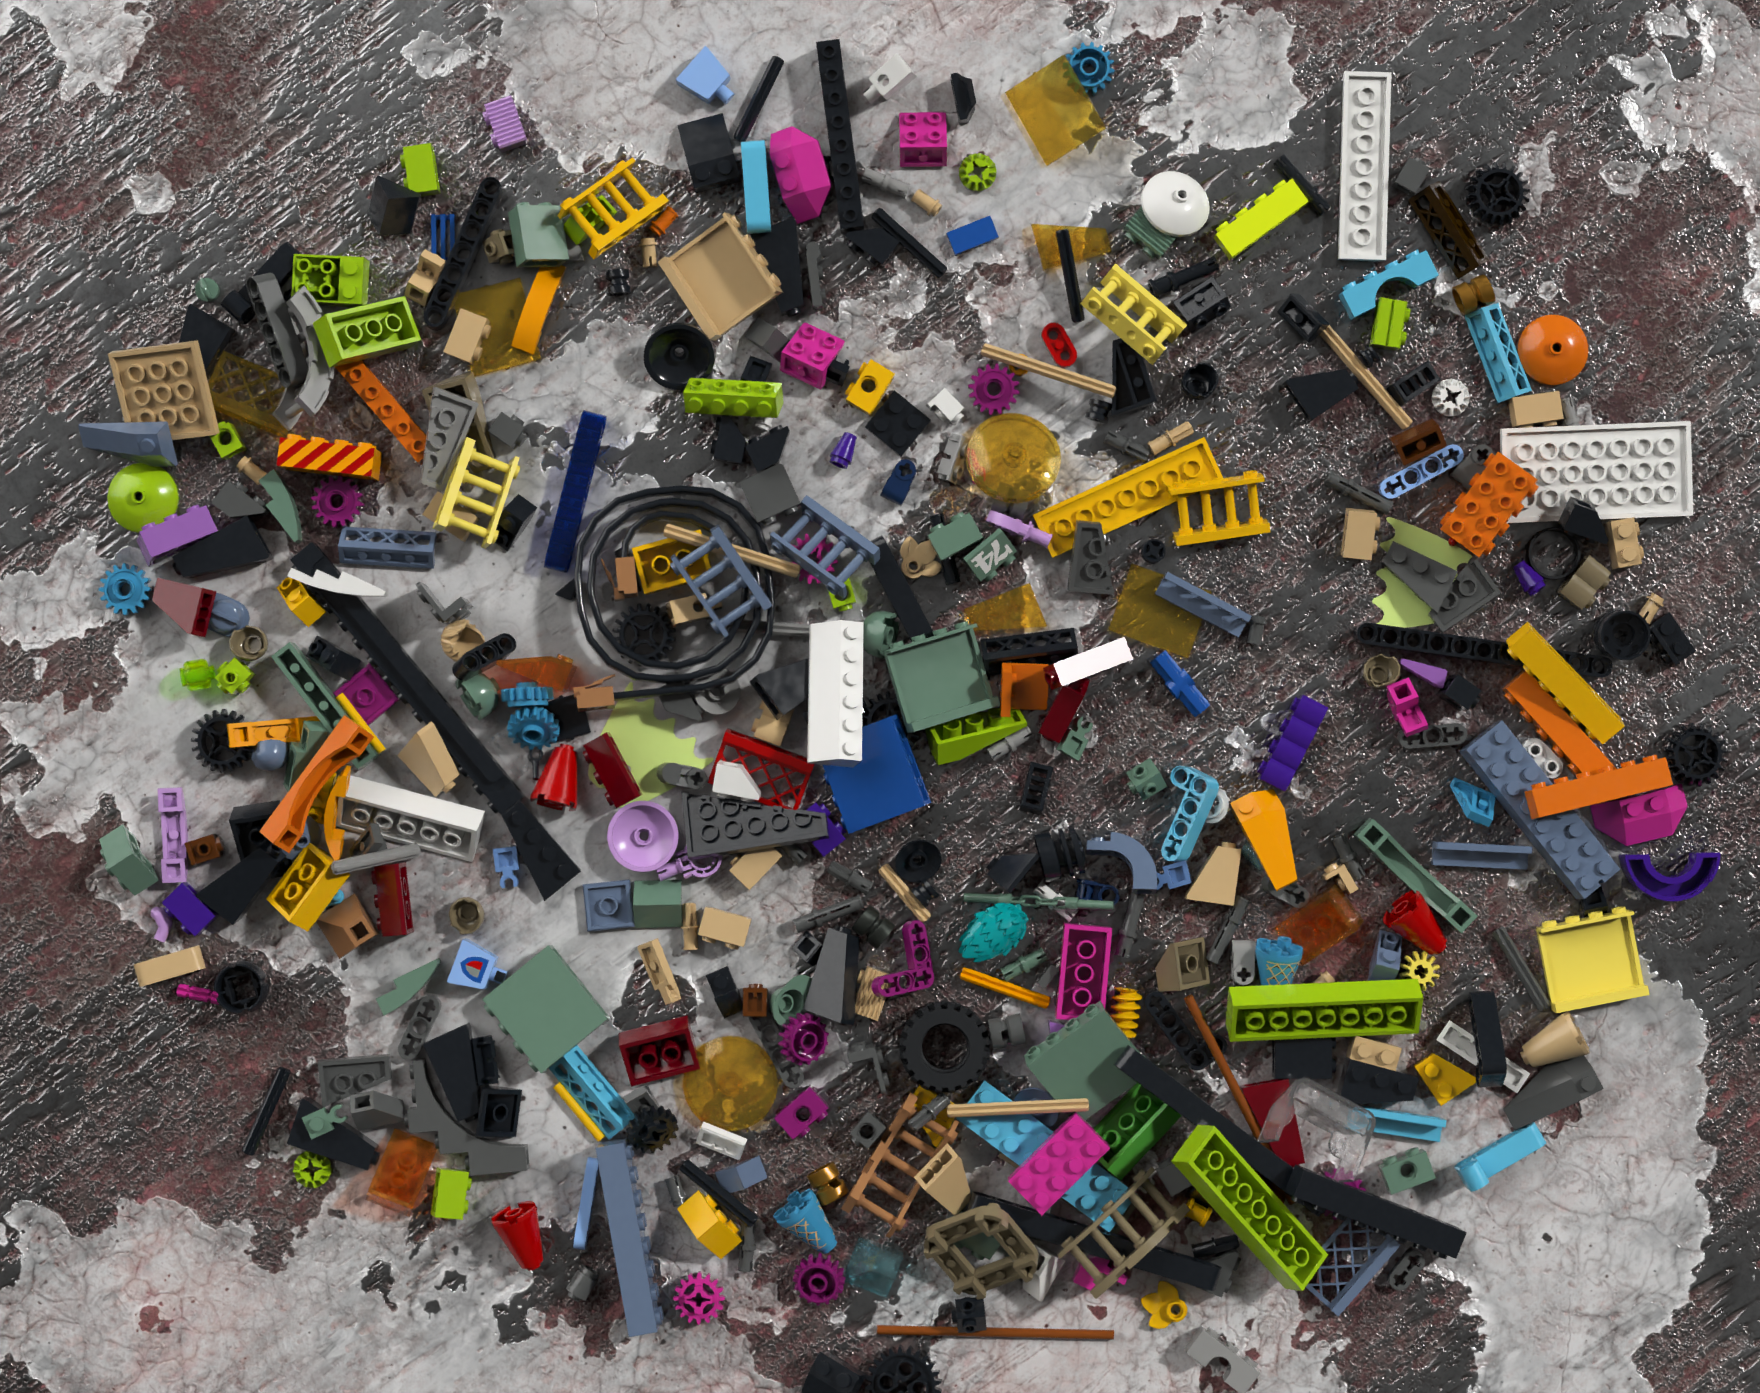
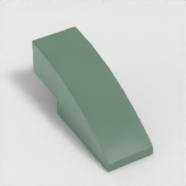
M273 469L258 480L273 499L266 506L291 539L299 544L302 542V528L298 509L286 482L280 473Z
M304 721L300 742L290 743L283 782L287 792L326 741L328 731L321 721Z
M440 958L393 980L397 989L376 998L384 1016L404 1005L427 984L441 963Z

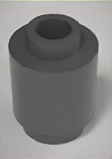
M583 1265L581 1269L578 1268L566 1287L569 1291L568 1296L577 1302L581 1300L586 1301L598 1282L599 1273L587 1265Z

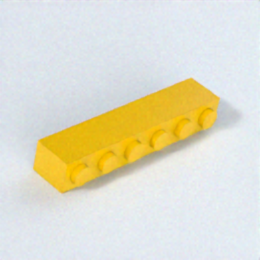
M1526 622L1506 639L1509 647L1507 652L1514 660L1520 659L1524 663L1522 666L1531 677L1535 675L1540 680L1538 683L1545 692L1551 691L1556 696L1554 700L1562 709L1568 708L1571 712L1569 714L1570 717L1578 725L1582 723L1586 727L1585 732L1593 741L1598 739L1604 744L1625 727L1621 717L1529 622Z

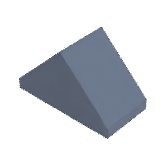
M759 1155L715 1172L719 1185L729 1193L744 1190L768 1178Z

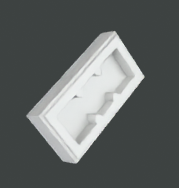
M703 1122L696 1143L737 1160H740L747 1139L706 1122Z

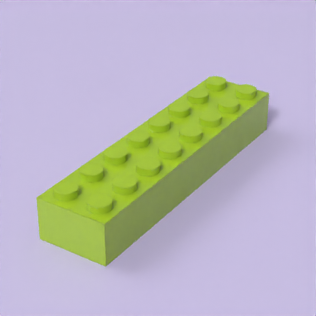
M1418 979L1229 987L1225 1023L1230 1042L1418 1034L1424 997Z
M1197 1125L1171 1162L1285 1289L1303 1291L1328 1256L1327 1252L1215 1126Z

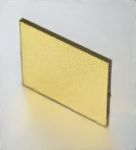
M1062 55L1038 72H1033L1030 77L1005 92L1047 166L1070 151L1078 149L1080 145L1107 129L1065 55Z
M520 277L461 292L454 305L457 316L462 308L485 317L490 321V334L487 339H483L480 346L483 348L481 357L478 361L475 360L473 365L470 364L474 377L503 369L509 370L511 367L542 360L538 345L534 355L511 347L526 302Z
M1131 564L1122 592L1118 596L1119 601L1108 630L1189 658L1197 632L1202 626V619L1155 595L1164 576L1163 574ZM1200 588V589L1204 590L1205 592H1207V593H1209V594L1212 593V592L1209 591V590Z

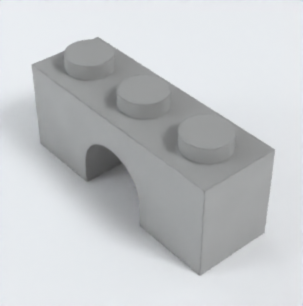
M1200 1326L1185 1346L1186 1353L1204 1367L1215 1357L1227 1359L1228 1369L1222 1376L1224 1382L1237 1392L1246 1393L1260 1374V1371L1256 1368L1258 1363L1249 1356L1243 1358L1237 1353L1239 1349L1229 1341L1225 1344L1219 1340L1220 1335L1212 1328L1208 1327L1206 1330Z

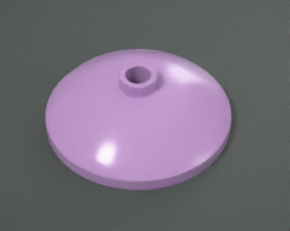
M636 801L622 807L613 816L607 833L608 846L614 858L624 867L637 872L653 871L665 865L674 855L679 839L678 827L673 816L663 806L651 801ZM645 831L648 833L649 837L647 840L640 838L641 832Z

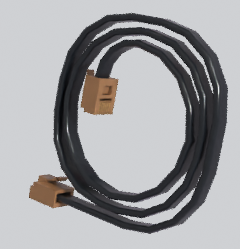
M679 485L647 488L616 497L591 518L577 544L574 580L577 610L586 641L606 666L634 681L671 684L691 682L720 673L745 653L759 626L761 606L758 608L754 607L752 624L740 646L719 664L685 674L656 675L637 673L612 660L593 638L584 608L581 577L584 548L597 524L619 506L649 497L684 494L711 497L736 510L754 531L760 552L770 556L762 528L740 502L714 488ZM666 498L631 507L605 527L590 554L587 590L588 600L597 629L618 654L645 668L679 671L708 662L729 645L744 620L746 613L733 622L728 632L729 635L705 654L677 663L647 660L626 649L604 625L595 597L594 586L597 558L609 536L635 515L659 508L677 507L702 510L728 525L744 544L745 548L753 551L754 549L750 538L730 515L704 501ZM658 511L640 518L629 528L622 541L621 558H615L618 587L614 586L611 573L606 569L604 561L601 559L607 578L614 589L615 602L624 601V598L638 597L634 556L628 557V551L635 534L645 525L659 520L689 522L711 533L710 529L715 526L689 513ZM750 564L753 576L762 588L760 568ZM764 568L766 593L772 603V606L767 609L765 634L753 657L730 676L703 684L613 692V686L593 688L615 677V674L597 680L588 686L573 687L574 699H577L578 712L615 709L614 701L700 693L734 683L758 663L772 637L775 613L772 570ZM748 586L741 588L740 605L748 600Z

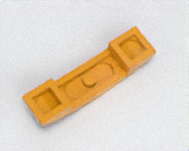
M565 266L539 268L523 307L511 347L534 355L557 289L559 290L565 274Z
M317 716L227 724L229 748L257 746L258 742L264 740H280L285 743L300 742L303 722L320 720Z
M346 766L337 777L325 808V839L334 861L340 860L343 852L345 830L336 829L338 798L346 797L349 789L351 766Z

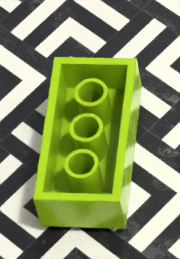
M405 296L325 314L313 322L329 368L405 350L421 341Z

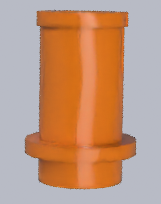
M667 206L655 221H651L652 225L649 228L658 237L662 234L665 235V230L679 215L671 207Z

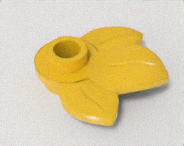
M1159 1281L1158 1293H1150L1141 1298L1143 1307L1152 1314L1149 1326L1153 1328H1166L1171 1322H1179L1187 1315L1185 1302L1179 1299L1177 1289L1169 1282ZM1172 1306H1179V1312L1172 1313Z

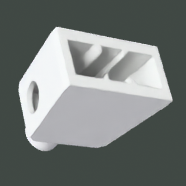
M896 53L869 77L872 85L863 94L871 104L881 95L888 100L917 76L904 59ZM885 79H889L887 86L882 85Z

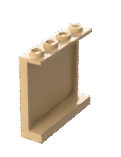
M725 212L722 214L723 218L671 257H664L658 261V264L703 332L712 341L718 340L783 292L779 287L781 282L774 273L771 274L767 269V260L762 254L758 255L754 249L755 242L742 231L741 227L743 225L735 214L732 216V214Z

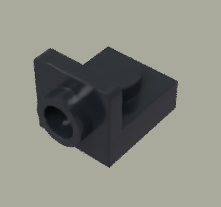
M750 355L740 380L766 382L772 368V363Z

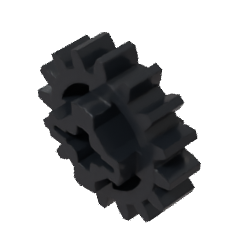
M654 1105L650 1107L649 1111L642 1108L641 1115L635 1113V1120H629L630 1127L626 1128L627 1137L631 1145L633 1144L635 1150L641 1149L642 1153H645L647 1149L654 1153L655 1148H659L662 1151L664 1144L671 1145L669 1139L676 1138L675 1131L679 1130L678 1121L671 1110H665L663 1106L656 1110Z

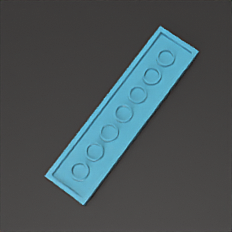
M983 1080L967 1104L1014 1101ZM1031 1114L956 1117L957 1120L1019 1166L1054 1132ZM1095 1163L1061 1197L1094 1221L1103 1213L1101 1208L1110 1200L1115 1202L1129 1187ZM1127 1198L1117 1208L1121 1215L1131 1204L1130 1200ZM1108 1216L1099 1225L1110 1232L1116 1222Z

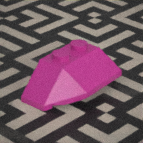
M793 126L772 133L770 157L786 206L797 224L820 217L832 185L819 141Z
M1682 784L1589 805L1595 829L1625 846L1673 835L1688 807Z

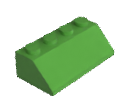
M1136 1083L1093 1128L1110 1146V1149L1098 1161L1121 1181L1182 1115L1139 1083Z

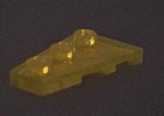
M1031 224L1043 271L1062 266L1056 231L1067 229L1069 231L1074 262L1112 252L1105 228Z
M1030 583L964 609L969 624L977 623L978 627L973 628L974 631L1047 627Z

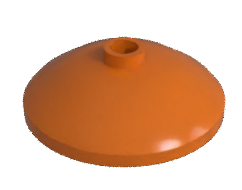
M1545 315L1529 323L1522 331L1517 344V353L1525 373L1531 379L1544 385H1561L1574 379L1584 368L1588 358V342L1582 329L1571 319L1561 315ZM1553 344L1559 345V352L1553 350Z

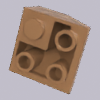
M355 893L321 914L316 921L339 959L380 934Z

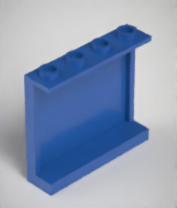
M898 714L862 727V761L856 766L823 765L825 781L831 786L833 802L837 808L839 807L842 815L841 823L843 828L848 831V834L931 803Z

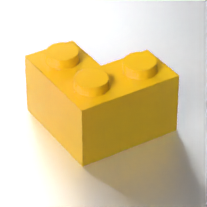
M698 1190L679 1206L677 1210L696 1239L718 1258L722 1259L742 1242L737 1234L740 1230L731 1219L727 1222L728 1219L722 1211L716 1210L715 1207L718 1204L709 1194L705 1196Z

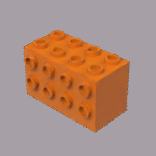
M1497 452L1496 455L1491 453L1483 463L1486 466L1482 474L1477 472L1469 482V485L1472 486L1467 494L1462 492L1454 502L1457 505L1453 513L1448 511L1440 521L1443 525L1440 530L1478 557H1482L1483 554L1485 556L1489 555L1496 545L1493 543L1497 535L1502 537L1510 527L1507 523L1512 515L1515 518L1524 508V505L1521 504L1526 496L1531 498L1539 488L1536 485L1538 479L1500 452Z

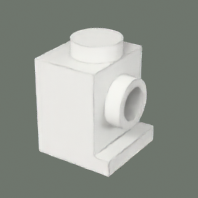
M946 388L938 393L927 405L930 410L933 407L937 409L934 413L943 422L947 420L949 423L956 425L964 417L962 414L964 407Z

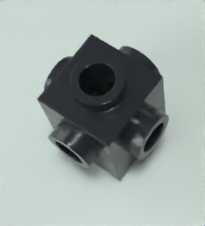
M965 1297L955 1299L956 1309H951L952 1323L958 1325V1333H973L975 1331L987 1330L984 1298Z

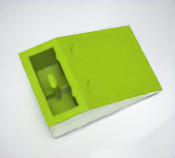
M294 254L291 297L301 287L305 286L319 305L349 308L367 305L370 261L365 257Z

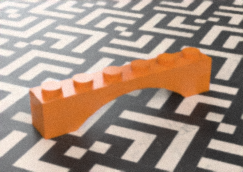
M344 715L259 832L274 845L290 853L304 833L309 810L321 788L337 770L349 761L359 757L374 736L361 725Z

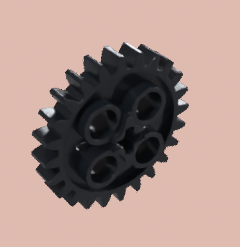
M899 1345L898 1352L893 1347H890L889 1355L884 1351L880 1353L882 1360L877 1357L874 1358L873 1361L876 1366L870 1365L868 1368L873 1374L866 1376L865 1379L871 1381V1383L867 1384L865 1389L872 1390L871 1393H888L897 1388L901 1381L905 1382L915 1373L921 1372L919 1377L909 1382L907 1388L903 1386L895 1393H920L914 1388V1384L917 1382L925 1385L926 1391L923 1393H941L942 1389L936 1387V1385L941 1384L942 1379L935 1377L940 1373V1370L932 1369L936 1362H927L929 1354L922 1357L920 1356V1348L916 1353H913L912 1345L908 1347L907 1351H904L903 1346ZM901 1363H909L912 1366V1372H903ZM883 1376L891 1377L893 1385H884L881 1378Z

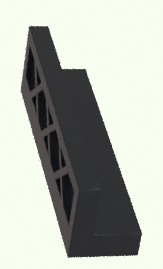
M1074 628L981 639L984 669L987 676L1001 674L1002 663L1051 665L1078 655ZM1070 636L1071 642L1061 643L1057 641L1061 637ZM1038 640H1044L1047 642L1045 645L1037 646L1036 644H1034ZM1014 643H1021L1022 645H1024L1022 648L1014 649L1011 647ZM997 646L1000 648L996 652L987 653V647Z

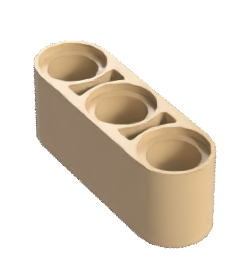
M200 945L133 964L140 987L206 968Z

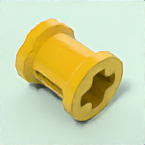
M1190 1198L1186 1203L1190 1211L1185 1217L1195 1220L1203 1228L1210 1218L1212 1208H1205L1196 1203L1194 1198Z

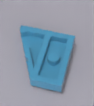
M1454 777L1450 787L1466 817L1476 824L1489 827L1493 821L1496 796Z

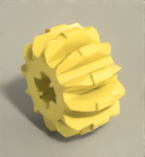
M1413 951V959L1408 955L1404 956V959L1408 962L1407 965L1400 963V967L1406 969V971L1399 973V976L1407 977L1406 979H1418L1421 990L1426 991V982L1433 987L1435 984L1431 978H1439V975L1433 973V971L1438 970L1440 966L1437 964L1431 965L1435 961V957L1431 956L1427 959V952L1423 951L1419 957L1418 952ZM1418 965L1424 968V973L1421 972L1422 976L1414 973L1415 969L1418 970L1416 968Z

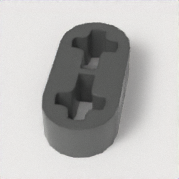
M1409 1249L1400 1257L1388 1273L1387 1280L1392 1288L1401 1291L1411 1284L1425 1265V1258L1422 1253L1416 1249ZM1418 1255L1417 1260L1419 1263L1417 1265L1412 1264L1407 1269V1266L1410 1264L1409 1256L1415 1257ZM1405 1270L1406 1272L1402 1276L1404 1282L1402 1284L1398 1282L1395 1285L1394 1275L1400 1276Z

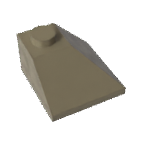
M1204 937L1170 943L1155 968L1159 992L1181 991L1210 984Z

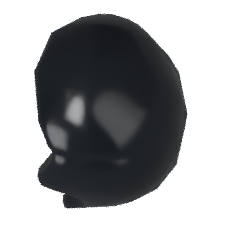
M1199 362L1190 368L1188 367L1181 378L1183 392L1189 398L1204 400L1210 397L1219 382L1218 372L1212 365L1204 362Z

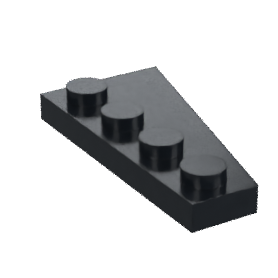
M520 799L502 813V817L544 901L581 872L576 863Z

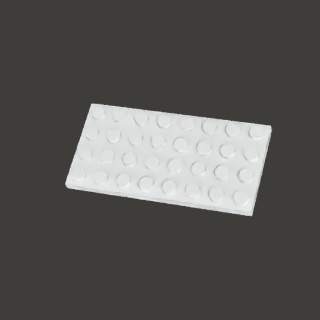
M1691 421L1500 429V453L1538 479L1536 485L1539 486L1531 498L1526 496L1521 504L1524 505V508L1516 518L1512 515L1507 523L1559 521L1570 496L1591 503L1600 519L1693 516Z

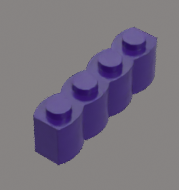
M1301 695L1299 698L1295 697L1289 708L1292 713L1289 719H1283L1278 729L1281 731L1278 740L1273 739L1268 748V752H1270L1268 760H1262L1257 770V773L1260 774L1258 779L1283 792L1288 788L1328 710V707L1305 695Z

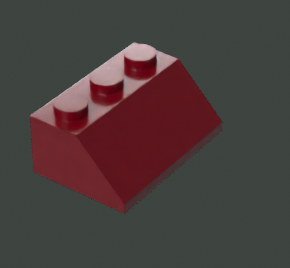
M606 732L583 745L585 751L582 754L588 764L593 763L596 769L593 773L599 785L604 784L607 790L604 795L610 806L615 805L616 808H619L643 795L610 732Z
M406 862L374 866V871H371V879L373 885L377 887V894H374L375 908H379L380 918H377L378 932H382V937L413 933L414 927Z
M688 1015L619 1033V1048L631 1087L700 1069Z

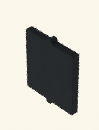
M574 694L565 697L560 695L558 699L548 701V706H543L554 714V719L559 720L558 726H560L557 742L569 738L574 740L576 736L591 732L586 711L578 712L577 699H574Z

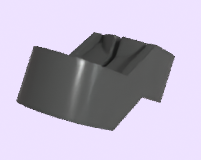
M663 763L657 769L658 779L669 785L688 789H700L707 781L705 772L700 768Z
M1267 874L1263 877L1261 882L1262 888L1269 895L1296 908H1302L1308 903V891L1302 886L1292 883L1276 891Z

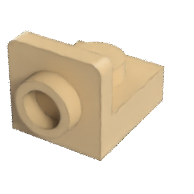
M1335 862L1324 869L1326 873L1321 875L1322 879L1328 880L1337 875L1338 878L1335 881L1342 892L1345 890L1351 894L1358 890L1344 864L1337 865Z

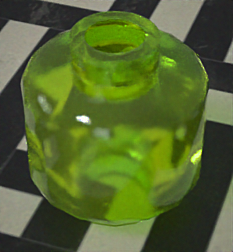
M206 659L186 661L183 664V668H179L182 686H186L189 691L210 688L211 680L216 677L214 666H209Z

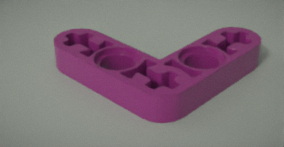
M908 921L902 928L908 970L875 977L871 984V989L875 996H895L925 989L933 984L934 972L925 925L921 921ZM916 928V933L912 934V929ZM919 941V944H913V942ZM917 948L922 952V957L919 961L914 956ZM902 975L907 980V985L904 989L899 984V979ZM925 976V979L922 981H915L914 977ZM884 983H891L892 987L881 989V985Z

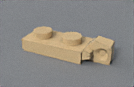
M658 938L639 945L637 949L654 990L658 989L661 993L665 1005L680 1000L679 989Z

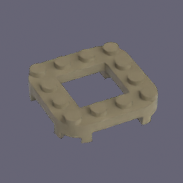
M996 1203L976 1207L934 1223L926 1229L924 1255L926 1259L933 1258L954 1282L953 1291L958 1295L964 1292L970 1295H977V1299L986 1298L987 1290L1020 1278L1025 1283L1031 1281L1033 1274L1037 1270L1039 1259L1037 1248L1010 1215ZM984 1232L987 1237L993 1235L1010 1256L974 1268L954 1243Z

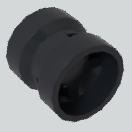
M628 269L605 271L606 279L610 281L607 287L608 296L631 294L630 286L626 281L629 278Z

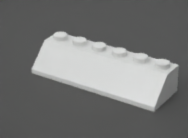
M837 620L809 625L807 763L854 767L862 761L864 622Z
M350 775V784L346 797L338 798L336 826L363 833L370 823L379 824L383 839L405 845L417 843L420 849L473 862L483 827L485 811Z

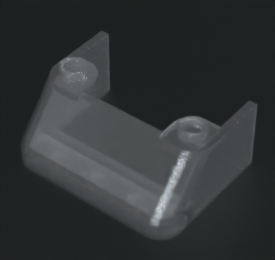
M1309 1078L1296 1079L1271 1106L1258 1142L1279 1141L1284 1126L1291 1122L1295 1114L1331 1133L1328 1143L1329 1151L1333 1156L1341 1159L1333 1179L1343 1183L1354 1182L1376 1126L1375 1116L1369 1110Z

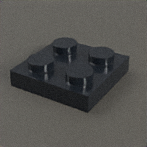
M894 390L865 428L902 457L930 423L931 419Z

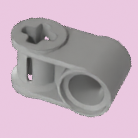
M1231 940V978L1236 984L1248 985L1254 979L1255 940ZM1242 968H1244V972H1248V977H1244L1243 981L1241 977H1237V972H1241Z

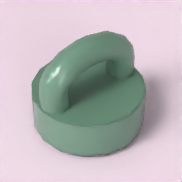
M201 278L195 285V294L202 301L213 302L218 298L220 288L214 280Z

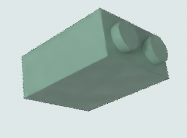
M521 202L508 212L516 267H560L569 260L563 219L560 220L557 217L561 210L560 205H551L550 202L530 205L528 202Z

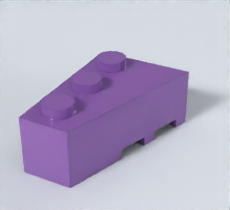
M199 505L192 506L186 509L187 513L183 515L172 514L164 518L165 522L157 525L155 522H152L141 528L142 531L139 532L137 543L148 567L155 564L154 560L166 555L167 557L175 555L174 552L190 547L218 531L206 505L203 507Z

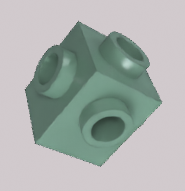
M1150 758L1126 772L1130 780L1127 786L1133 795L1138 793L1143 801L1167 787L1160 771Z

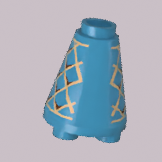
M1280 936L1277 940L1258 938L1255 953L1260 984H1292L1302 959L1303 947L1291 943L1292 939L1285 936Z
M811 1189L801 1193L798 1191L792 1192L787 1197V1204L778 1209L773 1217L782 1228L816 1251H821L822 1254L829 1253L837 1245V1241L816 1194Z

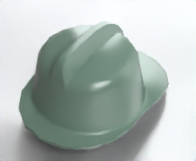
M807 975L795 976L783 988L775 990L771 995L769 1012L773 1015L777 1024L780 1026L783 1024L789 1025V1017L796 1019L797 1013L804 1014L806 1010L803 1008L812 978Z

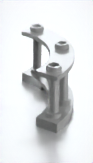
M305 286L301 287L286 304L289 306L287 309L290 318L295 315L303 329L302 332H299L291 318L308 365L307 377L304 384L285 388L279 405L272 413L288 431L296 424L303 410L310 417L317 413L328 396L330 381L334 377L335 367L329 368L313 326V322L322 317L320 314L322 310ZM304 341H307L309 356L307 354Z

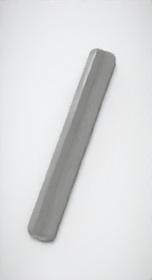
M417 843L358 855L333 861L331 869L333 874L339 875L419 856L421 849Z

